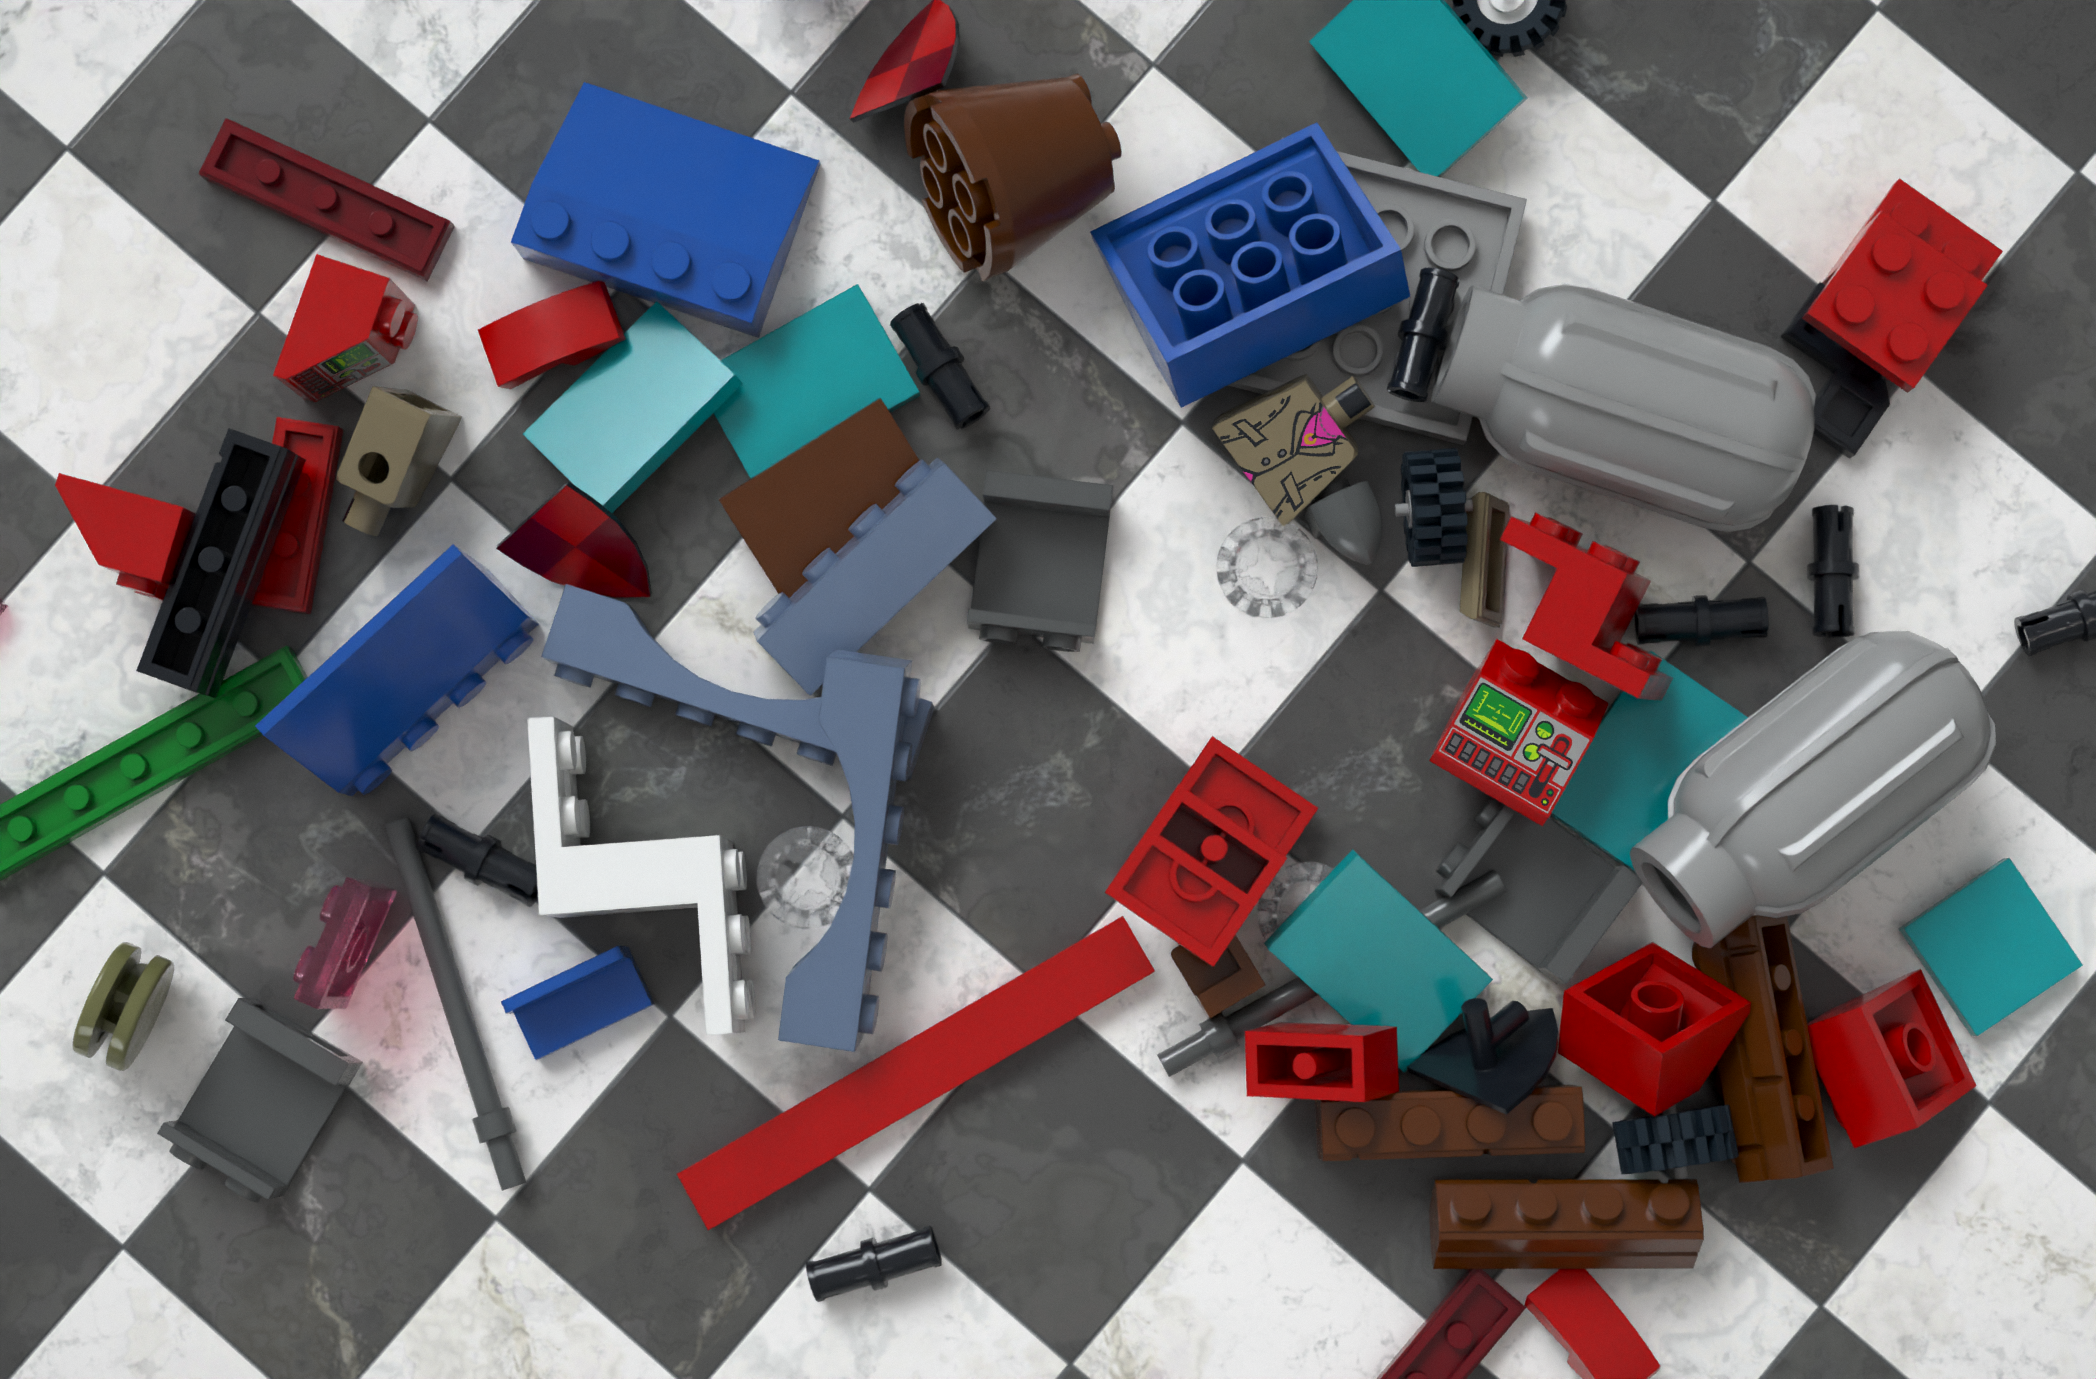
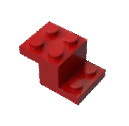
M1899 178L1888 190L1822 282L1826 286L1802 319L1908 393L1915 388L1988 286L1982 280L2003 251Z
M1536 512L1531 522L1511 516L1500 540L1557 568L1522 640L1639 699L1662 701L1673 680L1671 676L1658 670L1662 659L1627 642V644L1620 642L1651 580L1635 573L1640 561L1595 541H1592L1589 549L1578 545L1583 533Z
M1212 736L1106 889L1105 894L1211 967H1214L1287 860L1286 855L1312 819L1318 807Z

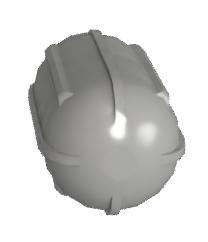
M1560 284L1539 288L1521 300H1517L1472 285L1464 296L1452 325L1447 348L1443 351L1436 374L1431 403L1479 418L1485 437L1504 458L1529 471L1702 528L1731 532L1751 529L1765 521L1790 495L1797 483L1811 446L1815 427L1814 405L1816 395L1810 378L1792 358L1769 346L1593 288Z
M1910 631L1870 632L1839 647L1699 755L1679 775L1668 799V820L1634 845L1629 853L1632 865L1643 882L1642 884L1660 909L1687 937L1700 946L1712 948L1752 915L1772 918L1803 913L1825 901L1969 788L1987 769L1995 750L1996 733L1995 723L1988 714L1986 702L1979 686L1969 671L1960 663L1957 656L1948 648H1944Z

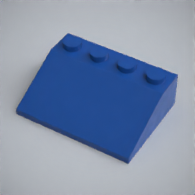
M584 82L531 184L511 243L525 260L590 282L602 281L605 282L608 288L653 303L658 301L662 306L759 338L815 181L820 160Z
M1317 122L1090 231L1092 239L1152 359L1181 408L1411 297L1401 248Z
M453 544L257 723L255 727L263 736L338 793L353 796L359 790L363 795H366L378 787L390 775L392 769L388 763L405 747L410 751H414L436 733L439 725L435 720L453 703L457 708H460L480 693L487 683L482 676L498 661L501 660L506 665L519 657L533 642L534 639L529 633L539 623L489 569Z

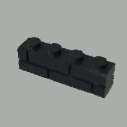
M230 428L227 430L219 451L222 460L215 463L175 567L173 576L176 578V581L173 584H169L136 670L148 676L216 698L306 462V459L286 448Z

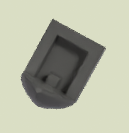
M1348 479L1325 487L1314 498L1316 503L1309 506L1304 516L1314 538L1324 536L1328 543L1342 555L1366 565L1373 563L1382 537V517L1378 502L1368 481L1350 486Z

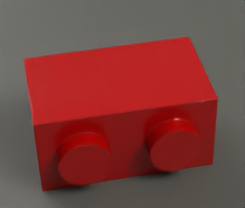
M1279 1022L1245 1031L1247 1096L1367 1102L1399 1092L1397 1026Z

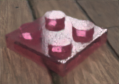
M346 877L342 887L335 885L331 889L320 913V921L326 923L318 944L316 948L309 945L305 949L294 972L293 981L300 984L294 996L295 1000L316 1009L347 1008L397 890L376 881Z

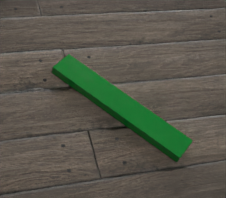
M286 645L223 680L216 698L198 694L0 804V881L262 736L263 734L255 725L308 678L293 649Z

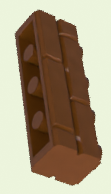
M1752 915L1712 948L1700 946L1696 942L1692 945V960L1696 969L1751 1002L1750 1013L1717 1062L1718 1069L1715 1074L1717 1093L1724 1100L1725 1105L1730 1106L1739 1156L1730 1160L1736 1165L1739 1183L1793 1179L1834 1169L1788 917L1772 918Z
M1576 1085L1537 1086L1525 1100L1507 1115L1448 1089L1399 1090V1092L1367 1102L1315 1100L1318 1158L1322 1161H1348L1352 1158L1378 1160L1482 1156V1154L1500 1156L1585 1153L1582 1087Z
M1659 1179L1538 1180L1537 1183H1531L1529 1180H1435L1429 1207L1433 1269H1693L1704 1240L1697 1179H1669L1668 1183H1662Z

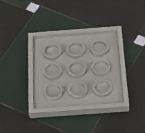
M1337 151L1401 248L1411 297L1228 386L1264 394L1301 375L1307 374L1324 396L1351 376H1354L1375 405L1372 410L1359 419L1464 445L1467 441L1473 416L1431 403L1433 386L1444 350H1439L1427 392V401H1408L1388 392L1387 386L1391 382L1402 340L1398 337V330L1401 321L1409 319L1420 280L1419 274L1423 268H1438L1459 277V288L1456 289L1445 328L1449 333L1470 286L1475 285L1503 295L1527 199Z

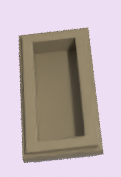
M1478 492L1472 497L1473 511L1466 512L1468 540L1466 545L1467 554L1466 558H1464L1465 562L1462 564L1459 612L1483 624L1500 627L1503 615L1507 543L1501 541L1500 538L1509 522L1510 505H1508V502L1489 493Z

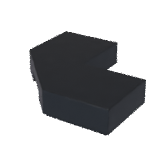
M1819 282L1789 323L1781 338L1832 372L1815 397V427L1813 434L1850 459L1856 455L1889 407L1890 400L1886 380L1882 379V375L1802 319L1826 286Z

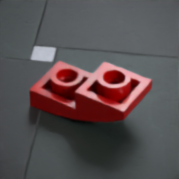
M602 281L592 282L543 299L478 329L497 386L506 389H513L561 363L575 366L625 340L605 282Z
M1559 1269L1526 1297L1524 1306L1569 1352L1567 1363L1582 1379H1650L1660 1370V1364L1636 1329L1586 1269Z

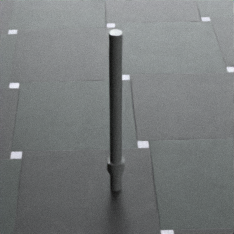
M402 818L385 825V829L478 1117L472 1119L479 1143L486 1142L501 1190L503 1191L526 1183L511 1133L517 1130L510 1108H502L421 853L416 848L417 840L410 819Z
M1492 870L1457 889L1452 897L1444 896L1419 911L1440 929L1502 895L1507 890L1498 873ZM1297 977L1226 1017L1220 1012L1214 1017L1207 1019L1199 1024L1202 1029L1201 1031L1162 1051L1157 1056L1168 1076L1171 1077L1212 1053H1215L1216 1057L1219 1058L1239 1047L1240 1045L1237 1040L1245 1036V1031L1262 1027L1313 999L1318 994Z

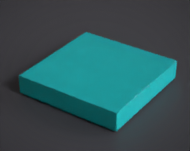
M2010 858L2000 860L1899 928V931L1971 1036H1979L2083 966Z

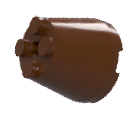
M1078 73L1060 78L938 90L913 99L909 102L905 111L904 132L907 153L912 159L921 157V178L929 196L922 199V203L940 241L956 265L964 273L973 269L978 270L982 282L1012 269L1115 190L1112 161L1121 157L1120 141L1115 129L1109 122L1100 123L1092 107L1089 88L1083 77Z

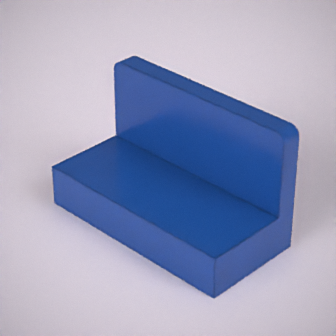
M616 946L501 1001L506 1014L514 1013L535 1060L544 1058L655 1005L631 951L626 946Z

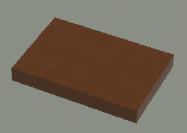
M878 398L718 500L778 594L784 592L790 598L808 581L802 575L804 569L827 548H830L836 554L854 537L848 530L852 523L873 504H877L881 509L889 504L900 493L895 487L896 482L920 460L882 399Z

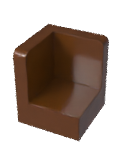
M1236 935L1214 967H1211L1181 945L1171 951L1173 961L1207 1018L1214 1017L1266 985Z

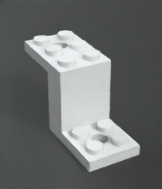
M554 716L527 718L539 915L565 918L698 907L706 1036L746 1032L745 1019L755 1018V994L753 981L742 980L740 955L751 954L748 916L738 914L736 891L746 890L747 888L744 852H738L737 849H733V841L720 835L581 846L580 838H588L590 835L588 803L586 799L578 800L576 774H585L586 751L583 736H574L573 726Z

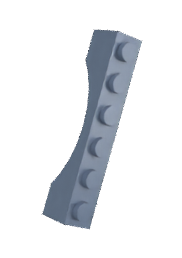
M565 585L541 656L550 663L557 665L554 676L591 688L594 677L618 684L615 696L647 707L652 706L654 697L678 704L676 716L712 727L714 718L717 716L738 723L736 735L772 746L775 736H779L800 743L797 755L833 766L837 755L836 750L818 722L821 697L806 700L765 699L733 692L698 677L675 661L651 636L636 611L627 603L572 585ZM919 698L915 718L905 716L902 742L912 743L909 779L912 778L934 711L933 703Z
M837 649L826 657L818 722L835 748L849 784L855 820L854 859L846 893L830 928L819 943L795 964L786 977L778 1036L779 1041L855 1052L863 1039L864 1033L874 1034L879 1010V996L869 994L872 970L881 972L883 969L888 939L887 933L877 932L880 907L888 909L891 907L896 879V870L885 869L889 844H899L904 819V807L894 805L897 780L907 781L912 758V743L902 742L905 716L915 718L921 688V679L910 677L913 660Z

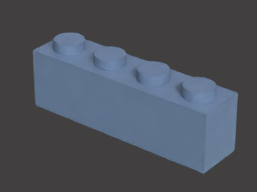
M938 457L930 465L922 459L907 470L895 484L900 493L883 509L877 504H873L864 511L848 529L854 536L836 554L830 548L820 553L802 572V575L808 580L790 598L784 592L776 595L755 617L761 624L753 632L756 641L810 696L823 684L826 657L836 649L857 652L997 519Z

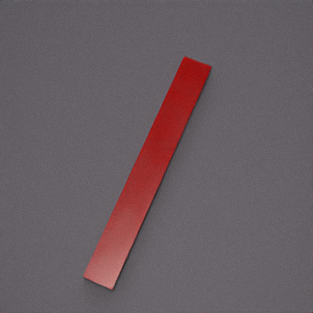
M1124 916L679 1172L677 1176L707 1230H710L1155 972Z

